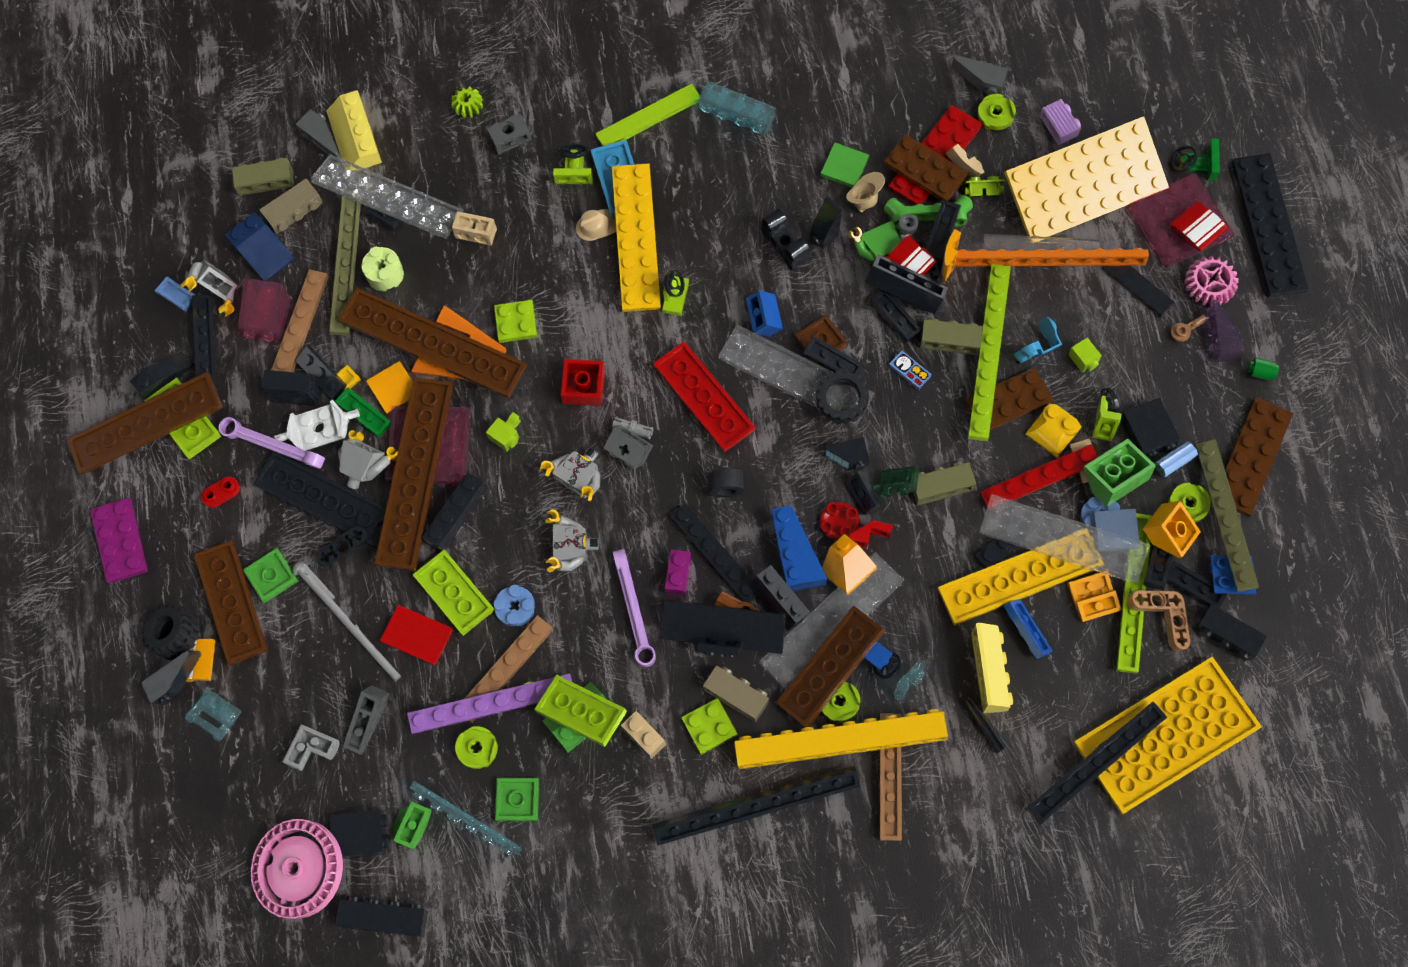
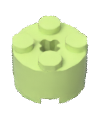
M376 246L371 248L363 258L361 268L372 288L385 292L387 291L386 289H391L394 286L396 288L401 283L404 275L402 264L397 254L391 249Z

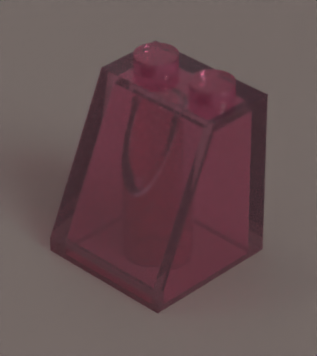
M244 278L238 325L244 337L249 339H255V337L262 338L268 342L281 340L291 303V298L281 283Z

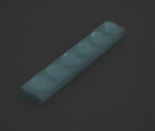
M416 781L410 786V789L414 791V797L422 802L425 799L432 802L430 807L440 813L442 809L448 812L449 815L447 817L456 823H459L461 820L467 824L465 827L467 830L474 834L477 831L484 835L482 839L491 845H494L495 842L502 846L500 850L511 856L514 853L518 856L522 851V848Z

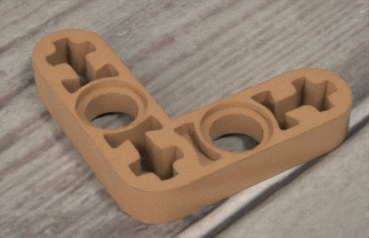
M1139 590L1128 595L1127 604L1134 611L1164 612L1168 643L1172 650L1180 652L1189 647L1190 636L1185 603L1180 593L1175 591ZM1153 596L1159 600V606L1153 604ZM1135 598H1136L1137 600H1144V599H1145V601L1139 604V602L1136 601ZM1172 599V601H1175L1176 604L1174 602L1166 603V601ZM1173 617L1179 619V627L1173 623Z

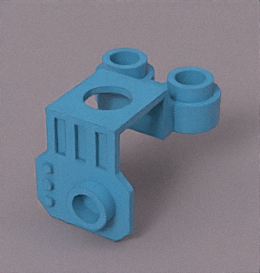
M1049 317L1039 322V329L1044 338L1048 340L1051 348L1043 351L1039 341L1022 348L1013 354L1016 361L1019 360L1020 364L1031 359L1033 356L1037 358L1062 345L1057 335V326Z

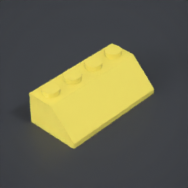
M358 90L340 95L326 112L346 174L382 163Z
M976 623L971 636L982 711L984 713L1008 711L1010 705H1013L1012 693H1008L1007 685L1010 684L1009 673L1005 672L1004 664H1007L1006 653L1002 652L1001 644L1004 643L1003 633L999 632V628L996 625Z

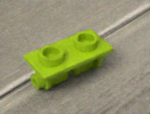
M990 176L988 180H980V177H969V181L964 182V184H968V187H965V195H969V197L983 196V189H986V196H999L1004 192V187L1000 186L1004 179L999 180V176Z

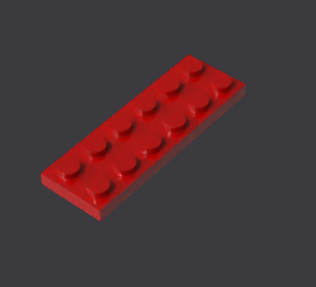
M951 105L921 144L952 162L946 152L957 144L965 150L980 131L983 123ZM897 174L888 187L890 191L912 205L923 204L930 195V193Z
M682 342L653 363L655 369L724 453L756 430L752 422L685 342Z

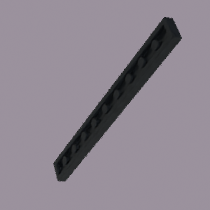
M850 766L651 825L657 846L858 788L860 784L855 766Z

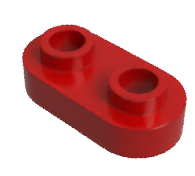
M225 477L203 490L201 500L207 507L215 508L235 497L240 491V484L233 477ZM227 484H231L230 488H225ZM213 494V497L208 499V496Z

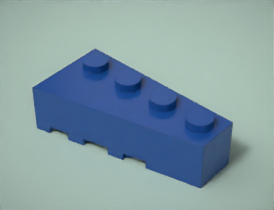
M792 506L772 509L771 517L786 584L792 591L826 585L827 577Z

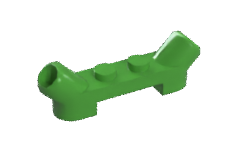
M961 195L954 202L961 205L955 227L967 224V213L973 208L972 200L965 195ZM891 198L884 206V213L891 217L895 228L899 229V220L905 214H913L917 217L918 221H936L941 203L925 206L923 204L905 206L896 198Z

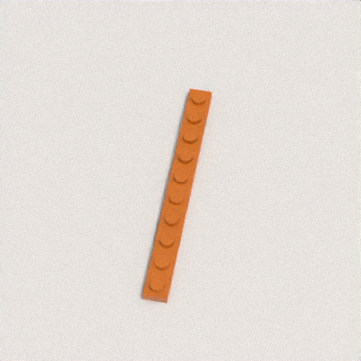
M1081 248L1074 250L1017 249L1015 251H1006L1005 249H998L996 251H987L985 249L967 251L960 249L957 250L955 267L991 266L992 264L1004 266L1146 265L1149 251L1141 248H1134L1132 250H1123L1121 248L1113 250H1103L1101 248L1093 250H1083Z

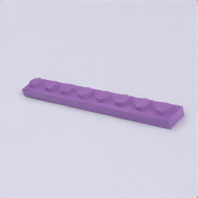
M570 674L561 676L572 682ZM555 677L407 713L411 733L416 734L538 704Z

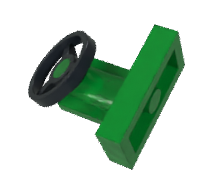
M1211 138L1207 146V154H1197L1196 150L1191 146L1178 148L1172 155V166L1180 172L1207 173V181L1215 182L1220 173L1219 139ZM1185 149H1191L1193 150L1194 154H1183L1181 151ZM1179 153V155H1180V158H1179L1180 165H1179V167L1177 168V167L1175 166L1174 161H1175V158H1176L1177 154Z

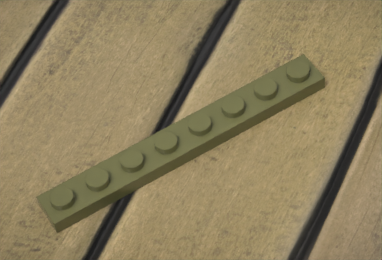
M342 193L330 335L350 336V327L339 323L338 318L354 291L361 195Z
M1216 440L1196 444V450L1237 593L1257 589L1259 587L1217 442Z

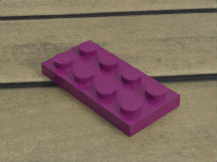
M125 498L90 509L106 582L111 584L148 572L132 500Z

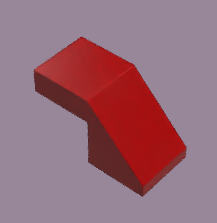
M873 520L849 534V538L860 547L867 549L870 534L890 538L893 525Z

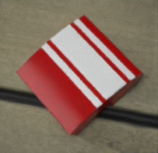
M1198 201L1170 224L1173 231L1185 237L1186 243L1200 252L1227 230V225L1214 212Z
M907 235L886 257L921 275H924L937 262L910 235Z

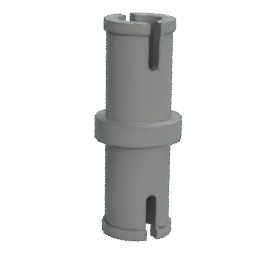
M615 417L612 424V429L622 425L634 434L647 439H651L653 434V427L638 424L635 420L628 421Z

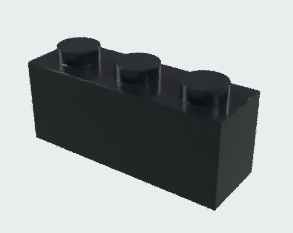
M771 565L759 573L749 584L771 612L786 615L785 629L787 632L810 613Z
M1213 604L1206 609L1195 628L1204 638L1215 640L1221 648L1232 650L1236 653L1237 657L1245 661H1251L1256 657L1267 638L1265 634Z

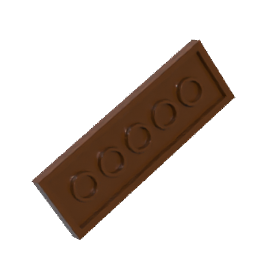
M1258 397L1252 403L1225 467L1236 510L1247 517L1252 515L1293 416V412Z
M231 540L194 554L227 663L233 665L269 651L235 543Z
M853 605L776 703L802 725L809 727L886 630Z

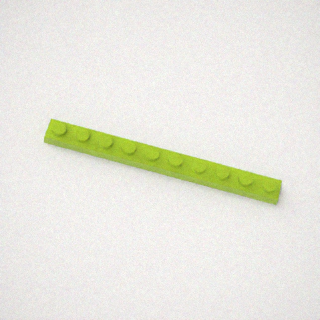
M991 265L968 439L988 442L1011 266Z

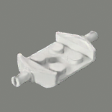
M331 400L329 405L299 415L291 413L287 431L274 437L282 442L286 440L292 441L296 447L307 451L344 439L347 434L349 420L360 417L358 409L347 413L343 412ZM324 424L321 432H315L317 425Z

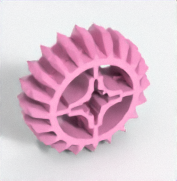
M1212 255L1207 260L1204 256L1201 260L1197 259L1194 264L1189 266L1185 274L1184 284L1187 285L1186 291H1191L1190 297H1196L1195 302L1201 300L1203 301V306L1209 303L1210 307L1216 303L1219 307L1223 302L1227 303L1234 296V292L1238 288L1237 271H1232L1233 265H1226L1227 260L1221 262L1220 257L1214 260Z

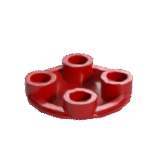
M829 503L820 516L822 532L833 540H838L844 534L849 537V534L856 531L859 527L857 510L846 503Z

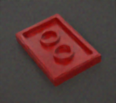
M398 605L380 642L436 666L453 632V628Z

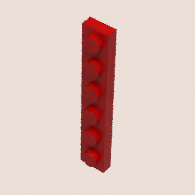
M1092 444L980 493L988 511H991L1084 471V466L1098 458Z

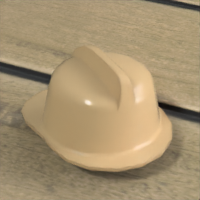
M880 172L864 175L847 193V200L850 203H854L859 212L873 207L877 203L878 192L885 183L884 175Z
M608 209L586 211L576 225L578 236L586 241H593L617 231L616 216L611 217Z

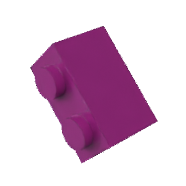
M671 550L665 585L666 595L686 597L692 560L691 552Z

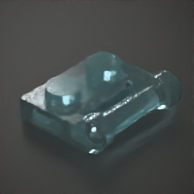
M921 660L898 681L893 694L896 700H903L908 689L912 685L916 687L924 679L926 665Z
M206 689L193 709L187 713L185 720L195 723L212 734L215 740L221 741L242 711L211 690ZM201 711H204L221 722L222 725L220 728H217L198 715Z

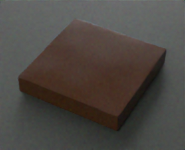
M826 314L794 335V338L804 350L812 336L817 337L839 351L848 346L846 339ZM811 359L816 366H819V365H820V363H818V362H816L815 360Z

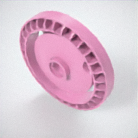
M292 819L274 826L261 839L252 859L251 881L257 899L270 913L283 918L301 919L318 913L331 901L338 890L343 871L341 849L333 834L317 822ZM305 831L318 840L323 850L320 849L317 843L307 837L292 836L284 838L292 833ZM271 854H272V855H273V862H272L270 865H268V864H269L270 857H271ZM321 885L318 892L309 901L300 905L301 900L310 897ZM274 893L281 898V901L276 898ZM289 901H292L291 906H288Z

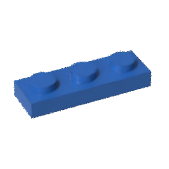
M1018 599L1006 604L1004 607L1009 618L1015 623L1019 634L1025 639L1030 652L1036 659L1050 654L1052 649L1022 601Z

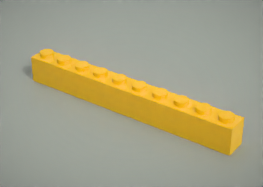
M938 709L926 711V714L922 715L912 712L905 714L906 717L897 718V715L884 717L885 720L876 721V718L865 719L864 723L855 724V721L844 722L843 726L835 727L834 724L823 725L822 729L814 730V727H806L801 729L802 732L793 733V730L781 731V735L774 736L772 733H764L760 735V738L753 739L752 736H743L739 738V741H735L739 769L945 741L948 740L944 711L939 712Z

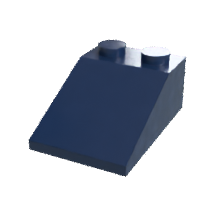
M255 212L225 234L230 245L265 283L295 260Z

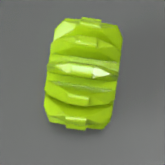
M470 86L468 89L462 87V91L456 90L455 95L452 96L451 104L458 116L462 114L464 119L467 115L472 118L474 113L479 115V109L483 107V99L478 90H472Z

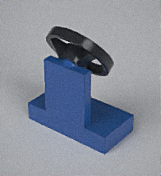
M878 642L864 657L874 666L876 675L882 679L895 676L902 666L900 657L896 653L887 650ZM898 662L896 669L887 674L888 670L893 667V664ZM877 669H883V675L879 674Z

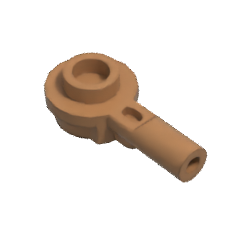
M1201 315L1187 325L1184 323L1175 324L1171 330L1172 338L1177 342L1187 341L1191 335V330L1206 322V317Z

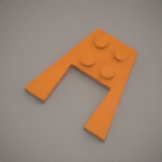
M443 306L436 320L437 324L466 335L502 353H506V348L447 306ZM419 358L411 371L414 375L440 376L453 380L464 379Z

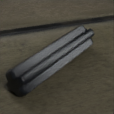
M973 696L967 698L964 701L965 707L996 753L1003 751L1006 748L1005 744Z

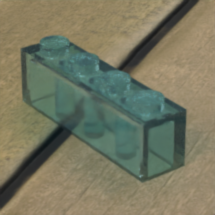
M710 81L707 82L699 97V108L702 111L715 114L723 120L733 121L738 126L748 127L756 133L767 135L776 117V107Z

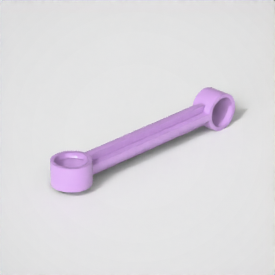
M231 417L224 418L219 424V432L229 439L237 437L304 462L317 469H321L325 458L316 453L300 449L242 427L240 422ZM234 422V431L226 434V427Z
M624 549L613 551L637 646L635 658L640 666L650 667L656 660V654L648 643ZM644 649H648L653 653V658L648 663H643L638 658L639 653Z

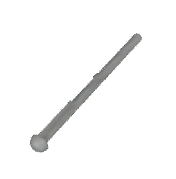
M296 563L292 569L293 574H299L394 681L399 680L401 675L359 630L358 625L354 626L348 616L332 600L335 599V596L305 563Z

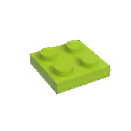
M532 300L494 305L499 343L538 338Z
M718 698L681 717L701 755L738 736Z

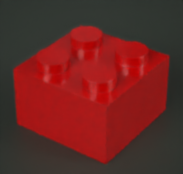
M564 359L561 389L563 404L602 406L605 378L603 361Z

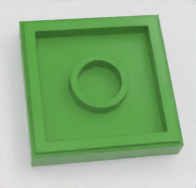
M834 143L821 171V177L853 188L860 180L869 155Z
M278 548L243 569L263 603H266L298 582L297 577L293 574Z
M497 778L495 821H538L539 778Z

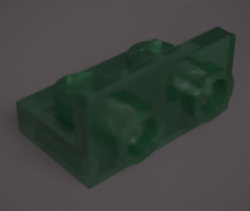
M911 466L882 470L880 484L873 485V490L880 493V496L891 497L892 494L907 495L908 492H916L919 468Z

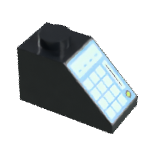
M863 437L824 447L826 457L848 470L854 469L857 471L868 466L869 456Z

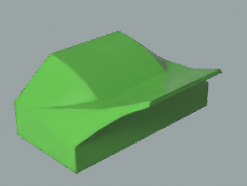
M412 801L408 807L401 808L391 828L395 836L393 841L414 850L426 829L432 810Z

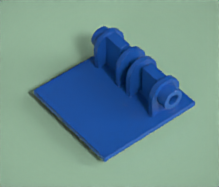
M1227 555L1210 556L1211 564H1209L1208 570L1212 572L1214 593L1256 594V589L1237 593Z

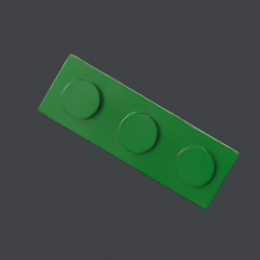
M347 388L335 400V403L346 412L358 409L360 417L354 419L378 438L392 425L390 420L350 388Z

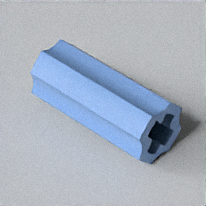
M1187 441L1156 461L1155 468L1165 478L1198 455L1197 450L1192 443Z

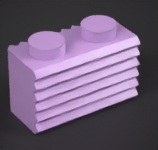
M1062 99L1042 108L1040 118L1058 145L1079 135L1081 129L1080 121L1077 118L1074 119L1070 106L1064 104Z

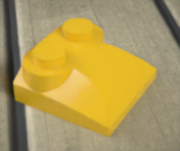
M1049 403L1025 435L1058 458L1082 426L1075 417L1064 409Z

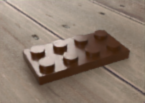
M907 134L903 136L884 161L885 166L941 201H949L968 176V172Z
M1035 367L995 386L990 431L1049 405V403H1053L1054 399ZM974 395L965 399L971 414Z

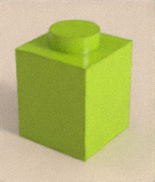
M1088 337L1071 347L1068 354L1082 373L1086 370L1091 371L1099 365L1098 362L1102 356Z

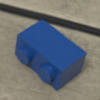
M759 290L746 298L753 334L770 337L783 329L775 294Z

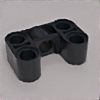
M776 209L762 218L761 230L764 236L775 247L791 270L809 259L810 250L807 243L802 238L797 240L793 238L787 229V219L780 209ZM782 241H786V242H788L789 244H788V245H782L781 242H782Z

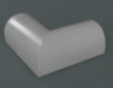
M301 724L282 763L302 772L311 753L332 760L338 751L340 742L335 738Z

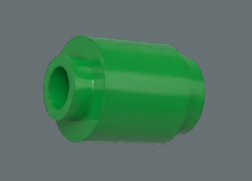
M1255 357L1253 361L1250 360L1247 372H1250V377L1269 381L1271 379L1275 380L1278 375L1279 364Z

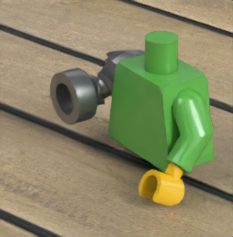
M913 214L902 215L899 220V237L893 221L863 234L859 227H854L856 236L853 235L852 231L848 232V236L855 240L854 245L859 255L870 262H874L878 254L886 258L907 235L911 236L917 230L918 219Z

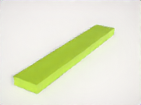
M690 84L595 133L596 138L602 146L627 140L701 101V96L693 84Z

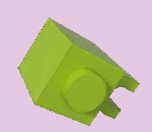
M513 412L506 423L497 418L486 431L488 439L506 452L510 448L515 447L519 436L514 428L521 422L520 417Z

